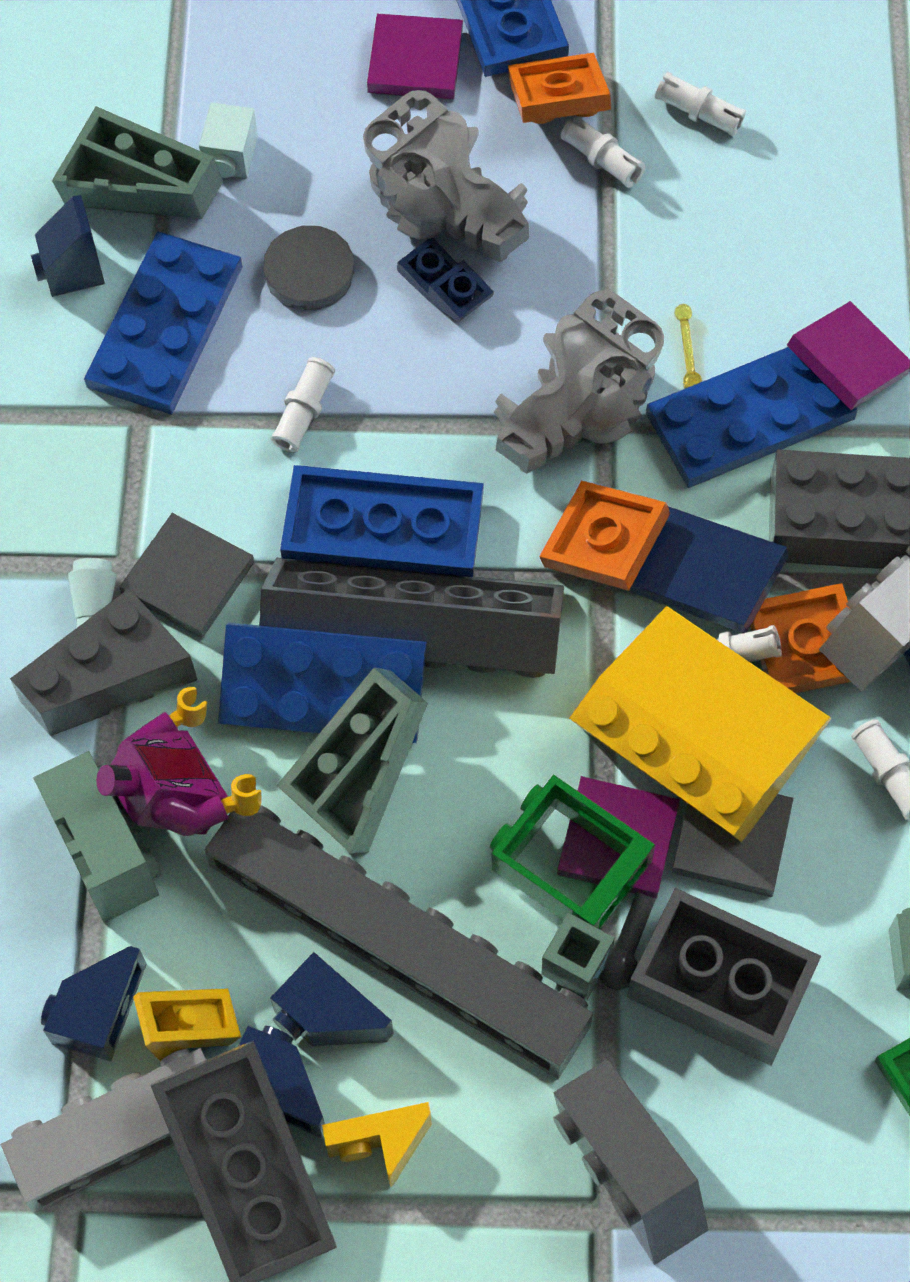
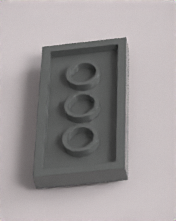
M254 1040L151 1083L152 1091L230 1282H259L337 1248Z

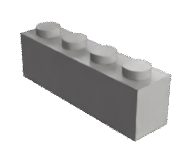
M201 1048L191 1053L189 1049L176 1051L161 1060V1067L143 1076L139 1072L123 1076L111 1085V1091L93 1100L90 1096H85L71 1101L61 1109L62 1115L43 1124L41 1120H35L16 1128L11 1133L12 1139L0 1145L23 1200L35 1214L175 1146L152 1091L151 1083L205 1061L206 1059Z

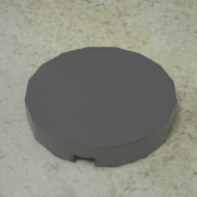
M302 225L283 232L271 242L264 255L263 271L265 281L270 293L282 304L293 307V304L304 306V310H318L333 305L347 293L354 274V256L348 242L337 232L322 226Z

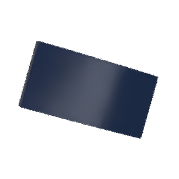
M434 238L424 241L397 263V271L417 291L438 309L458 322L494 294V291L464 259L457 263Z

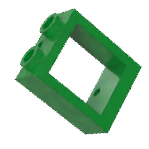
M553 774L544 787L537 784L530 790L520 807L523 814L515 824L511 826L506 823L493 838L490 844V849L493 851L491 853L492 870L560 919L564 920L567 913H570L601 930L652 863L655 844ZM555 809L621 854L582 907L515 861Z

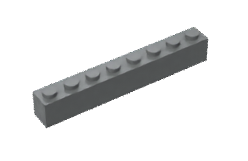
M261 805L259 811L252 816H242L235 813V811L228 815L229 819L223 822L204 849L211 868L556 1079L560 1078L591 1027L593 1012L587 1009L588 1003L582 997L565 988H562L560 992L541 982L543 977L537 970L523 962L517 961L513 965L497 955V948L486 939L475 934L468 938L453 929V922L443 913L433 908H428L425 912L408 902L410 900L408 894L398 886L386 881L381 886L366 877L367 872L359 863L343 855L338 860L323 851V844L313 835L303 830H298L295 834L280 825V818L268 808Z

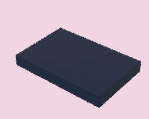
M668 506L670 515L628 592L735 631L746 633L788 558L787 547Z

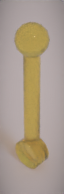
M682 303L675 308L674 315L680 321L686 366V374L683 378V387L685 389L702 382V378L695 371L689 325L692 309L688 304Z

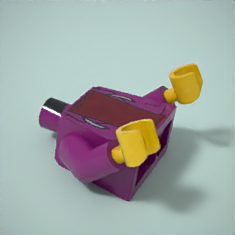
M187 687L179 692L177 696V710L170 715L163 712L123 740L117 748V755L111 765H103L97 773L96 783L100 794L104 796H118L131 820L139 826L170 830L182 836L206 835L210 827L228 820V813L235 811V813L242 816H252L261 807V790H256V778L253 775L244 774L236 777L231 784V796L228 797L188 731H178L177 727L180 725L196 727L200 726L205 720L207 701L202 702L196 707H190L197 699V689L195 687Z

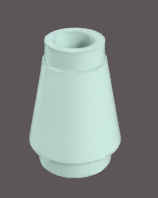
M83 558L73 562V571L68 573V580L77 627L112 601L117 575L112 572V563L108 560Z

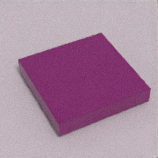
M377 13L367 79V92L404 96L411 91L422 90L429 92L435 98L454 99L463 34V20Z
M851 301L793 334L787 343V346L850 410H853L907 376L910 372V359Z
M581 776L578 792L655 844L652 863L630 890V893L636 894L638 892L657 899L680 799ZM570 820L557 875L599 885L621 854Z

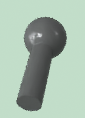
M636 892L617 944L613 948V953L600 977L601 982L605 986L614 990H622L629 987L630 979L638 965L634 955L655 903L654 898Z

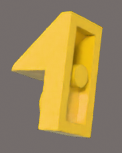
M228 988L138 992L133 996L145 1046L160 1062L166 1056L182 1049L231 1046L241 1038Z
M429 1102L324 1124L322 1129L329 1158L339 1156L340 1161L351 1162L371 1156L372 1148L382 1146L389 1185L392 1187L431 1127V1111Z

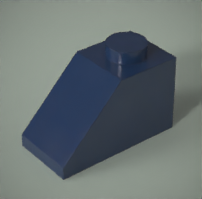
M73 196L35 234L39 253L31 254L37 280L47 279L52 297L105 284L82 196Z
M129 946L62 980L57 995L51 994L47 998L41 1015V1025H44L43 1031L53 1045L112 1061L134 1000L133 996L136 995L147 965L139 948Z
M315 952L270 997L274 1012L277 1014L273 1018L274 1023L281 1031L290 1035L294 1041L301 1036L312 1046L387 1042L394 1035L392 1020Z
M247 1026L238 1046L254 1040L287 1123L322 1138L324 1135L322 1125L325 1124L324 1118L297 1046L292 1044L293 1038L287 1033L271 1026H264L262 1031Z

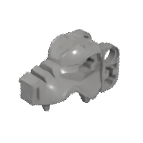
M416 90L405 94L375 118L365 128L363 134L365 152L372 162L369 170L371 187L380 198L381 205L388 209L387 218L399 224L397 230L409 237L429 239L447 232L457 241L465 238L467 247L475 250L482 247L484 256L499 262L504 261L512 251L529 239V223L522 213L528 204L524 197L527 188L521 183L507 193L492 180L483 177L480 167L471 169L469 154L479 136L478 128L475 126L467 127L466 120L460 113L448 111L437 98L427 91ZM415 107L418 110H422L427 107V118L422 119L420 116H415L411 119L410 109ZM405 123L407 124L408 134H405L402 129ZM386 133L396 137L397 143L387 151H380L372 146V141L380 134Z
M605 290L592 293L574 312V315H566L560 319L556 326L555 334L546 333L544 335L543 342L551 355L549 370L542 368L538 370L537 377L542 385L539 390L531 394L519 406L503 394H500L495 402L498 406L494 413L502 423L503 428L497 437L495 450L520 467V470L527 474L544 466L546 457L551 460L561 455L563 446L571 448L581 440V437L594 443L602 444L617 441L632 431L629 427L630 424L641 418L642 414L639 411V407L646 402L647 391L653 383L655 376L654 364L662 351L664 334L662 328L655 321L618 294ZM607 306L612 308L611 318L620 326H623L625 319H629L630 322L625 325L620 335L617 333L618 325L609 318H604L601 322L595 320L596 310L594 307L599 310H603ZM645 333L653 339L655 347L645 353L629 342L628 339L633 334Z

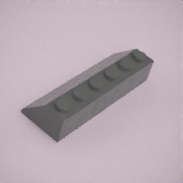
M277 557L261 588L259 626L427 642L425 667L440 668L447 664L467 665L469 670L480 673L493 672L497 668L516 670V673L521 676L536 678L544 676L545 673L555 674L564 585L444 575Z

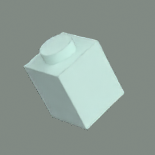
M210 102L199 143V150L214 157L221 178L238 177L247 179L258 138L254 108Z

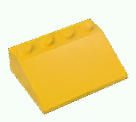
M666 606L598 677L569 719L742 842L828 725L831 717Z

